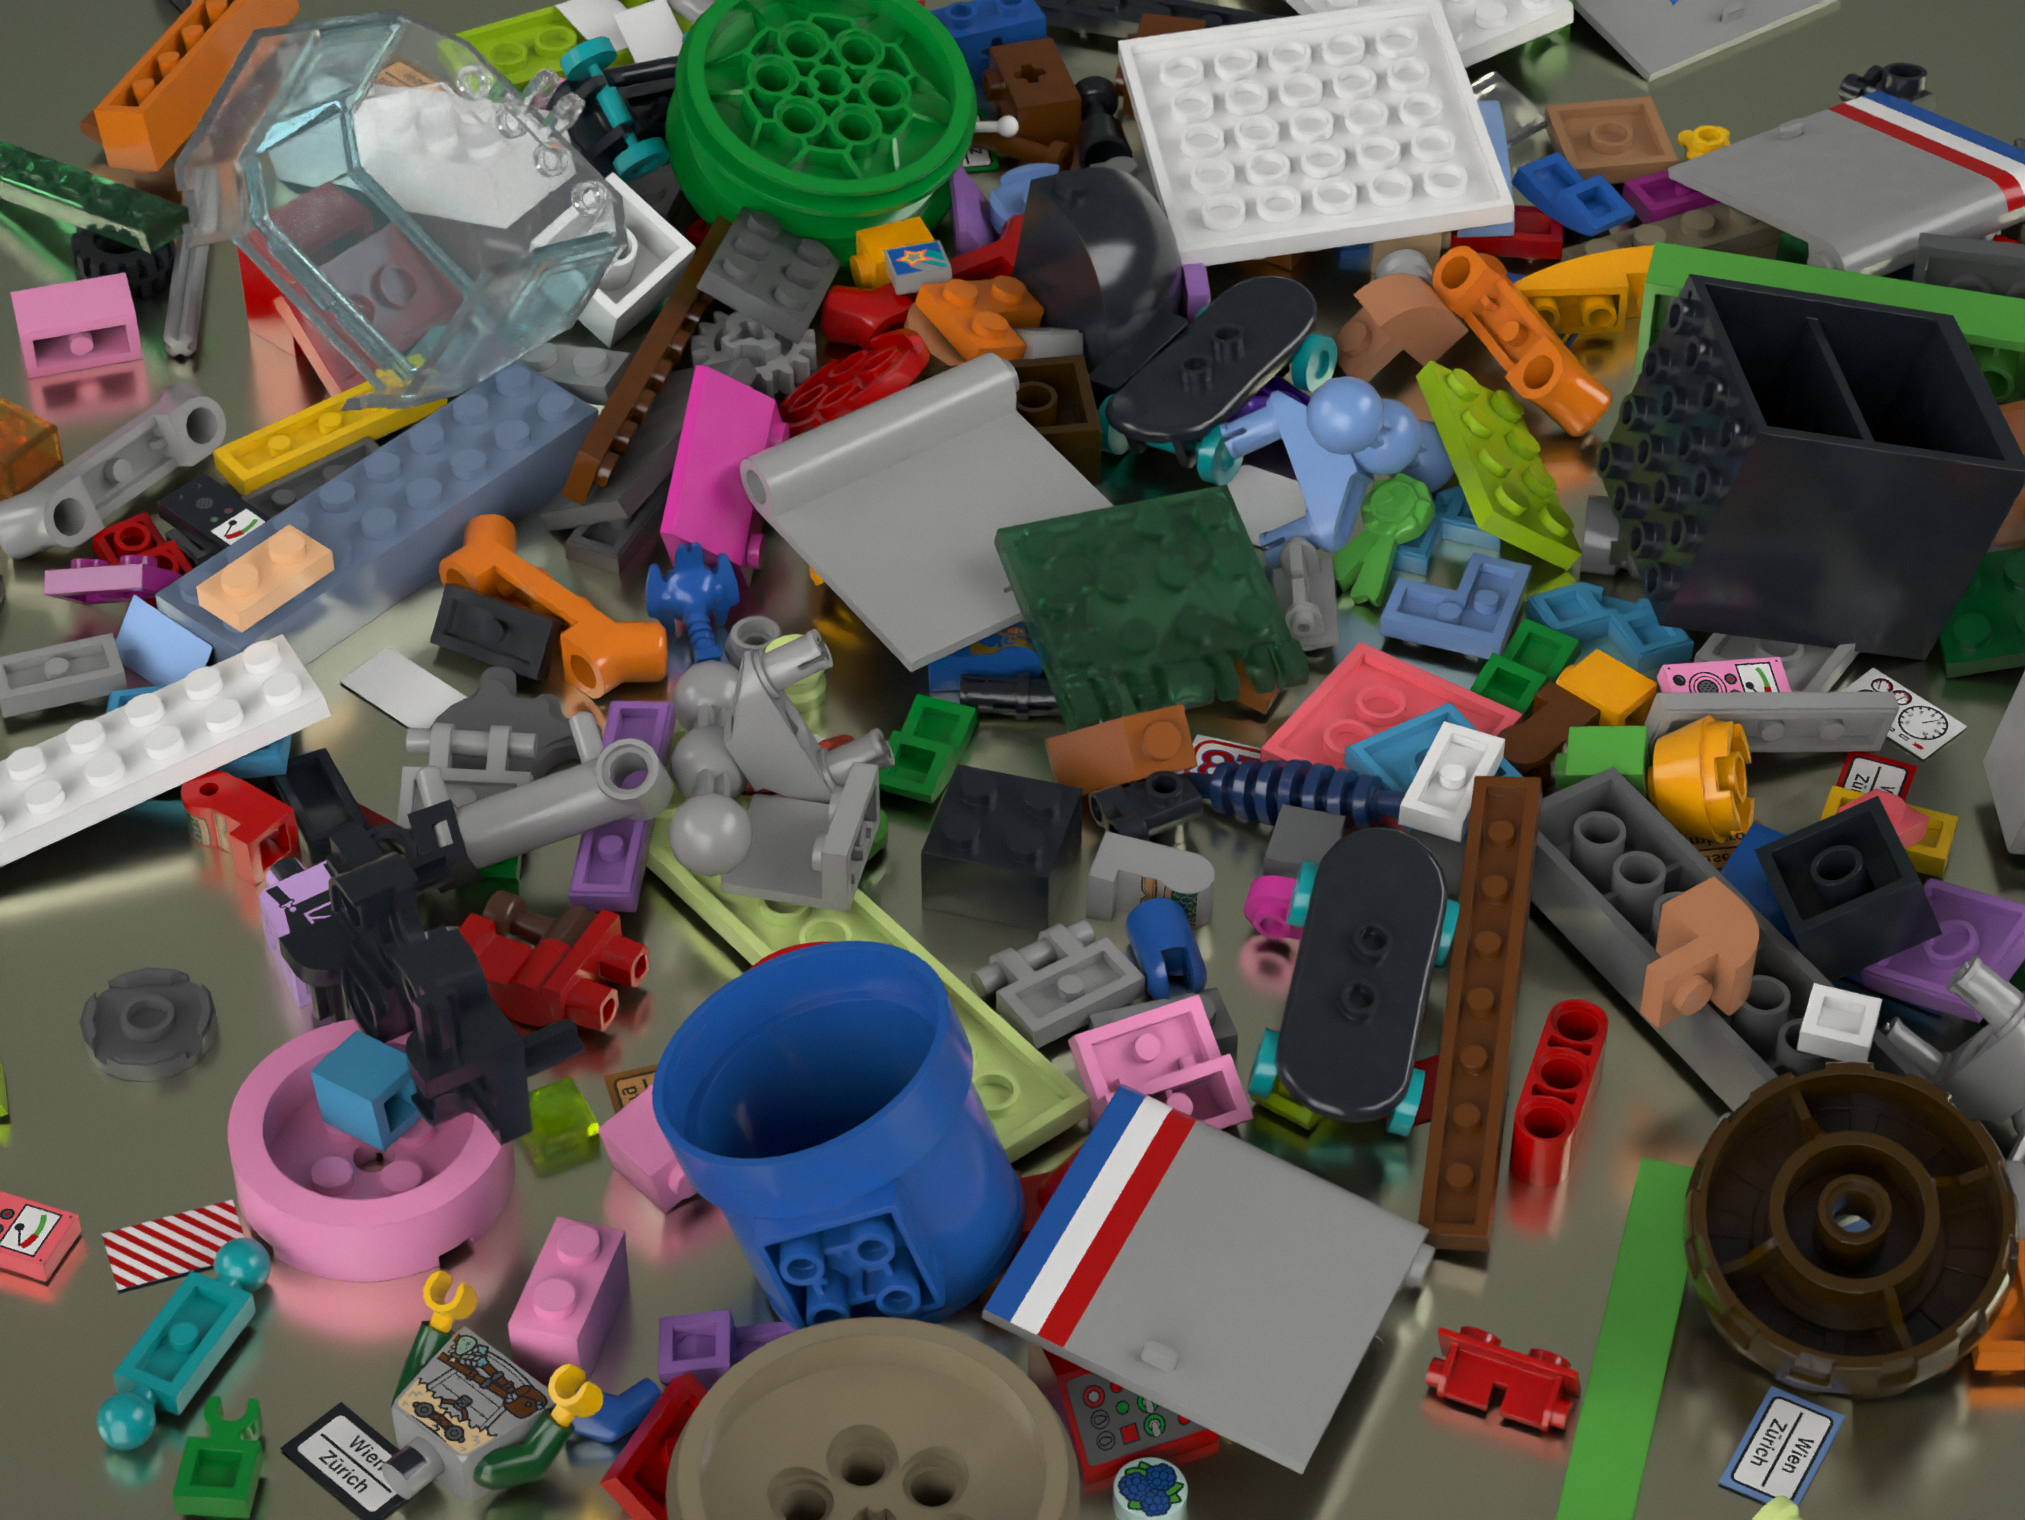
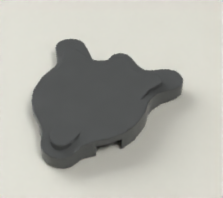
M494 666L486 669L481 674L477 691L470 697L451 705L434 721L454 723L456 730L490 731L491 725L512 726L513 732L536 733L538 738L536 759L512 758L509 765V771L531 772L534 780L542 778L551 768L559 763L580 758L570 728V719L566 718L562 713L558 698L552 694H541L534 699L517 698L516 675L514 671L507 667ZM597 724V727H598V730H599V733H600V737H601V740H602V739H603L602 730H601L600 726ZM454 755L452 768L486 770L487 757Z

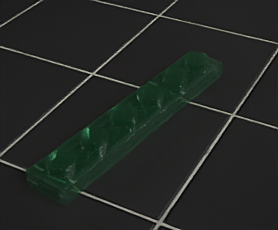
M0 141L1 199L152 253L194 227L189 208Z

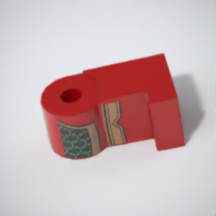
M212 770L182 785L181 797L190 837L200 845L220 847L233 855L237 876L256 887L264 881L268 870L274 863L283 858L294 857L301 851L294 808L241 778H236L220 770Z

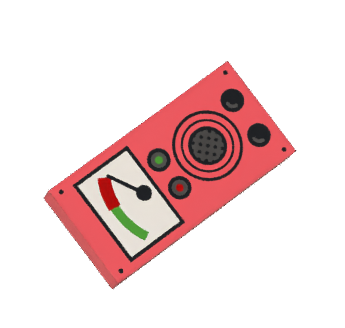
M0 1191V1267L47 1281L82 1231L79 1216Z

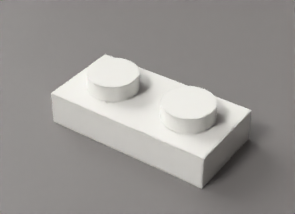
M1444 721L1400 804L1398 824L1461 842L1469 825L1474 777L1495 775L1504 756L1505 739Z

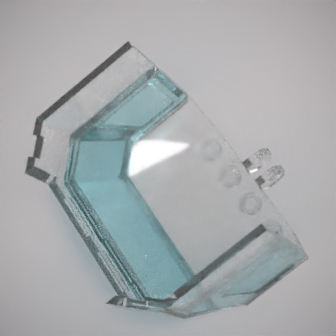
M395 8L253 30L174 164L177 191L185 190L190 220V223L182 224L186 249L232 240L377 390L348 398L341 411L385 407L387 409H406L459 395L560 333L571 330L628 244L622 195L562 136L566 130L574 125L579 117L578 115L585 107V102L577 94L571 92L564 97L562 96L557 101L556 105L553 106V110L549 112L546 118L537 111L550 101L560 83L559 80L561 78L553 70L547 67L538 72L522 94H520L469 41Z

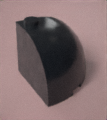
M1089 167L1072 171H1061L1054 175L1031 179L1012 277L1021 281L1029 293L1045 309L1040 322L1041 327L1073 329L1083 333V354L1089 375L1110 354L1137 335L1155 316L1158 310L1179 316L1183 295V269L1176 238L1167 217L1154 197L1140 181L1124 171L1108 167Z

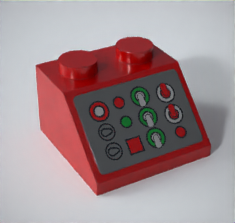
M1028 1341V1377L1035 1383L1060 1416L1070 1436L1077 1458L1079 1477L1084 1486L1117 1475L1123 1466L1133 1460L1146 1457L1163 1460L1219 1441L1218 1433Z

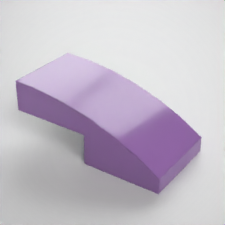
M730 1309L659 1318L658 1376L660 1382L669 1385L673 1378L690 1372L709 1391L730 1368L747 1355L767 1343L796 1330L785 1321L735 1327Z

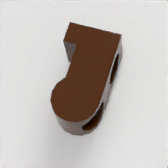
M1550 681L1535 693L1533 715L1523 724L1509 726L1501 730L1497 737L1505 739L1503 757L1523 777L1541 778L1542 790L1545 792L1556 784V754L1567 753L1569 727L1599 726L1601 710Z

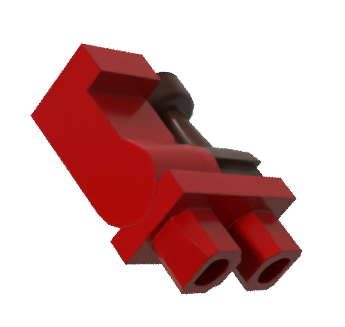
M498 890L488 900L482 916L471 913L458 929L479 960L487 980L491 998L506 1018L530 1026H548L561 1019L570 1017L575 1025L578 1024L604 1032L615 1018L619 1006L617 989L607 986L608 982L612 980L631 988H637L649 971L647 946L622 936L620 915L602 909L597 915L586 910L585 905H574L564 910L557 919L527 912V904L522 897L504 890ZM519 938L525 942L534 945L535 947L532 949L531 946L518 942L516 940Z

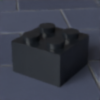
M957 764L921 851L922 908L1036 931H1043L1051 927L1082 844L1083 788Z
M1878 796L1755 849L1801 954L1830 982L1942 935L1922 883Z

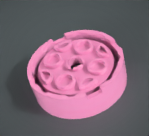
M351 1019L306 1032L288 1041L262 1060L246 1078L234 1098L228 1119L227 1140L239 1207L244 1221L250 1231L255 1230L259 1236L273 1247L275 1257L300 1271L327 1279L347 1282L388 1281L409 1277L440 1266V1255L459 1246L467 1239L475 1244L487 1233L503 1212L512 1191L515 1176L513 1140L500 1145L486 1124L476 1115L468 1112L435 1127L429 1125L422 1117L384 1152L324 1122L310 1071L355 1031H361L356 1021ZM413 1031L385 1044L405 1053L407 1038ZM378 1152L383 1154L384 1160L391 1162L379 1172H366L359 1169L365 1162L375 1160Z

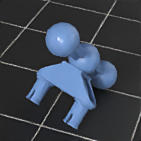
M1344 376L1328 379L1314 390L1308 406L1279 390L1274 391L1266 401L1267 406L1220 426L1222 437H1230V440L1224 443L1228 452L1235 460H1239L1244 455L1282 439L1284 441L1307 509L1306 516L1259 535L1261 546L1264 548L1269 546V550L1264 551V555L1273 569L1282 567L1280 551L1286 542L1293 537L1307 539L1316 550L1321 549L1323 552H1330L1331 554L1341 551L1352 534L1367 486L1375 481L1373 474H1388L1389 478H1393L1395 475L1403 473L1424 482L1430 492H1436L1451 480L1454 473V468L1435 422L1418 420L1412 409L1400 401L1386 398L1381 399L1375 388L1361 378Z

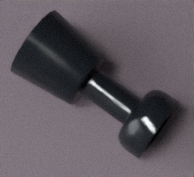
M1089 76L1078 81L1075 86L1081 97L1082 124L1079 128L1080 168H1089L1091 164L1107 162L1114 157L1125 156L1133 158V152L1119 120L1114 117L1118 109L1119 98L1114 83L1101 76Z

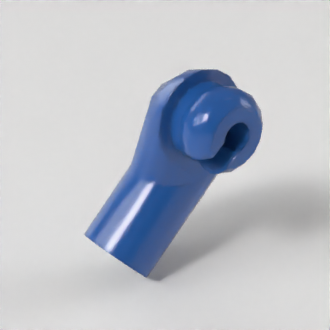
M649 1378L642 1379L618 1396L602 1392L603 1405L600 1411L587 1418L575 1416L572 1420L575 1426L573 1434L608 1443L616 1441L643 1422L662 1395V1392Z

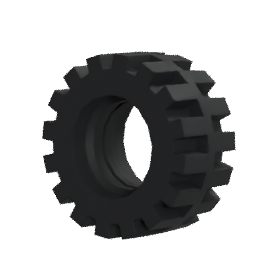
M125 207L124 212H117L116 208L106 209V215L100 216L98 213H95L88 217L89 224L80 222L76 226L77 233H72L71 251L77 281L126 272L132 300L140 296L143 301L152 298V291L162 293L167 289L166 282L171 283L175 244L171 226L166 224V219L160 214L154 217L153 211L145 208L140 213L136 212L135 207Z

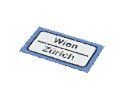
M1771 1386L1718 1483L1764 1503H1768L1773 1498L1782 1495L1788 1497L1799 1506L1846 1416Z

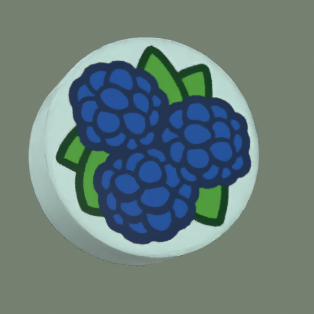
M1152 1457L1133 1460L1123 1466L1116 1475L1112 1499L1114 1512L1119 1520H1181L1186 1509L1187 1482L1182 1472L1168 1461Z

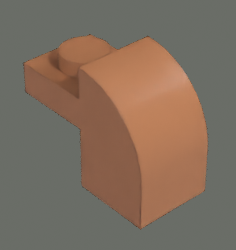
M1398 273L1371 281L1353 295L1363 308L1331 338L1334 339L1337 346V363L1345 374L1368 382L1403 349L1423 367L1430 360L1436 362L1469 330L1424 280L1411 274Z
M1714 876L1662 904L1655 951L1661 958L1647 965L1640 1013L1657 1029L1683 1015L1690 1016L1695 1014L1709 1000L1727 1016H1730L1743 1005L1749 995L1759 940L1758 923L1749 907Z

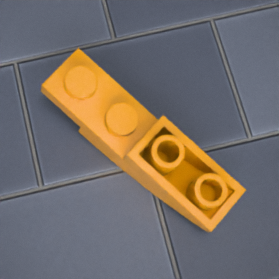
M1655 245L1614 249L1585 255L1537 271L1514 284L1556 334L1623 333L1626 318H1641L1644 286Z

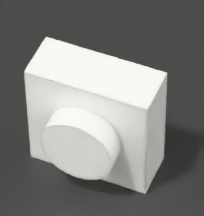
M1814 983L1800 1030L1797 1050L1840 1061L1867 1062L1879 1019L1882 999Z

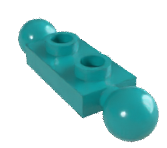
M250 1238L233 1239L224 1244L216 1254L214 1260L215 1279L191 1271L113 1373L118 1393L111 1395L102 1403L96 1419L98 1433L106 1444L118 1450H132L145 1444L155 1429V1406L176 1415L181 1414L256 1313L252 1293L259 1290L267 1282L271 1272V1259L262 1244Z

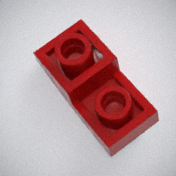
M147 512L108 526L91 537L92 549L98 558L107 561L109 566L119 565L120 556L144 555L157 558L158 568L180 573L182 576L193 570L176 542L172 540L166 543ZM156 600L145 601L158 609Z

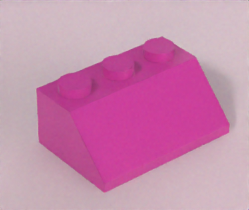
M703 365L695 366L660 534L673 567H675L674 559L678 545L691 544L697 541L702 546L704 564L709 565L711 569L716 568L718 554H727L737 579L738 588L749 590L753 569L761 570L764 565L767 536L765 533H761L764 517L750 502L744 490L740 476V464L744 458L788 440L790 433L789 424L782 422L775 399L713 368Z

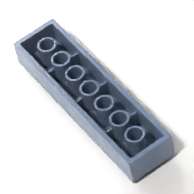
M514 360L156 593L157 608L160 612L213 646L206 667L235 656L256 642L270 640L281 634L284 635L303 666H306L439 576V563L442 559L462 548L464 528L470 519L480 515L495 514L504 516L511 523L515 524L551 500L566 484L578 450L599 417L598 409L517 360ZM289 524L332 551L335 570L242 633L199 605L196 586Z

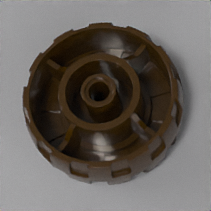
M1827 1062L1824 1070L1796 1077L1789 1071L1771 1079L1752 1091L1744 1104L1727 1118L1724 1117L1702 1149L1689 1181L1684 1203L1683 1244L1692 1286L1710 1316L1711 1324L1723 1340L1742 1359L1747 1356L1772 1372L1774 1381L1807 1394L1819 1396L1820 1392L1850 1394L1855 1400L1878 1399L1904 1393L1909 1387L1928 1378L1940 1377L1964 1359L1984 1338L2003 1309L2014 1281L2020 1248L2019 1203L2011 1185L2006 1161L1995 1140L1980 1120L1971 1121L1953 1104L1952 1094L1911 1072L1902 1077L1874 1070V1063ZM1845 1214L1854 1215L1867 1221L1870 1227L1861 1232H1849L1839 1227L1835 1219Z

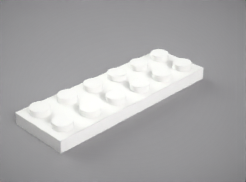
M281 634L270 640L256 642L235 656L210 667L198 668L189 673L184 679L153 693L138 695L122 707L93 720L78 722L70 727L68 731L33 747L21 748L13 752L8 758L0 761V867L330 717L331 714L323 694L284 635Z

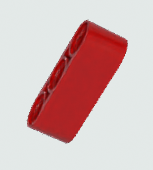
M1570 999L1561 1001L1553 1006L1549 1012L1515 1110L1509 1167L1516 1178L1532 1187L1546 1188L1555 1186L1567 1178L1571 1171L1602 1076L1609 1019L1604 1010L1597 1004L1587 1000Z

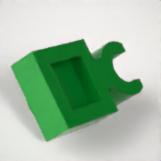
M212 1396L204 1407V1419L208 1437H187L172 1493L175 1514L249 1519L264 1461L261 1441H256L263 1430L260 1404L258 1399H249L246 1413L241 1418L234 1421L223 1420L224 1412L221 1397Z

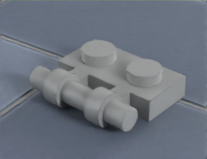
M434 722L432 728L408 727L406 735L407 753L429 754L428 766H436L441 769L448 797L457 808L534 781L531 772L509 771V765L512 758L536 759L538 747L536 733L513 732L512 726L491 725L490 731L456 730L454 723ZM454 755L487 757L486 770L452 768ZM402 766L397 825L413 835L407 814L424 809L415 776L423 767Z
M1081 919L1066 927L1059 923L1039 933L1038 941L1017 951L1008 947L992 955L989 958L988 965L972 972L970 975L972 985L980 996L983 997L996 991V1010L1036 1049L1088 1024L1089 1014L1120 1008L1145 995V976L1107 937L1093 943L1095 941V934L1091 925L1085 919Z

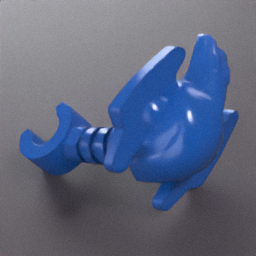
M695 541L686 545L679 544L675 553V567L669 570L665 576L661 575L660 568L656 563L650 565L648 569L645 589L647 614L651 618L658 619L669 635L674 634L676 631L674 618L686 624L690 644L694 651L695 664L709 660L721 662L722 650L720 645L715 646L716 642L709 616L713 613L715 625L717 627L723 626L726 623L730 607L740 602L735 573L727 554H718L717 566L711 569L709 565L704 564L703 550L699 542Z

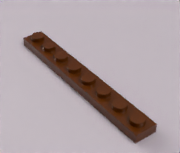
M719 214L578 450L561 496L584 506L595 485L604 489L607 487L620 456H625L634 438L638 424L643 425L656 394L660 395L673 365H677L683 355L690 335L694 336L707 306L711 307L715 298L696 287L733 224Z
M1474 777L1459 896L1460 907L1455 927L1418 1220L1419 1225L1429 1229L1425 1243L1436 1249L1490 1252L1543 796L1541 778Z

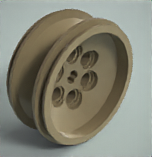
M893 1317L851 1318L813 1325L777 1338L736 1363L713 1385L692 1413L674 1448L667 1477L668 1520H1077L1080 1502V1478L1074 1448L1060 1416L1035 1383L1007 1357L983 1342L940 1325Z

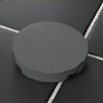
M144 968L123 973L108 981V990L102 992L98 998L95 992L86 1001L80 1019L87 1057L102 1072L128 1081L151 1082L182 1073L199 1063L212 1048L218 1030L217 1015L211 992L202 983L200 988L197 984L190 982L188 974L176 969Z

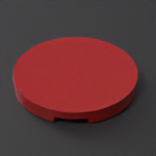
M898 329L873 337L869 341L873 348L872 350L864 349L857 351L839 363L834 358L801 382L778 405L782 422L789 424V439L907 388L922 372L930 358V350L919 333L911 329Z

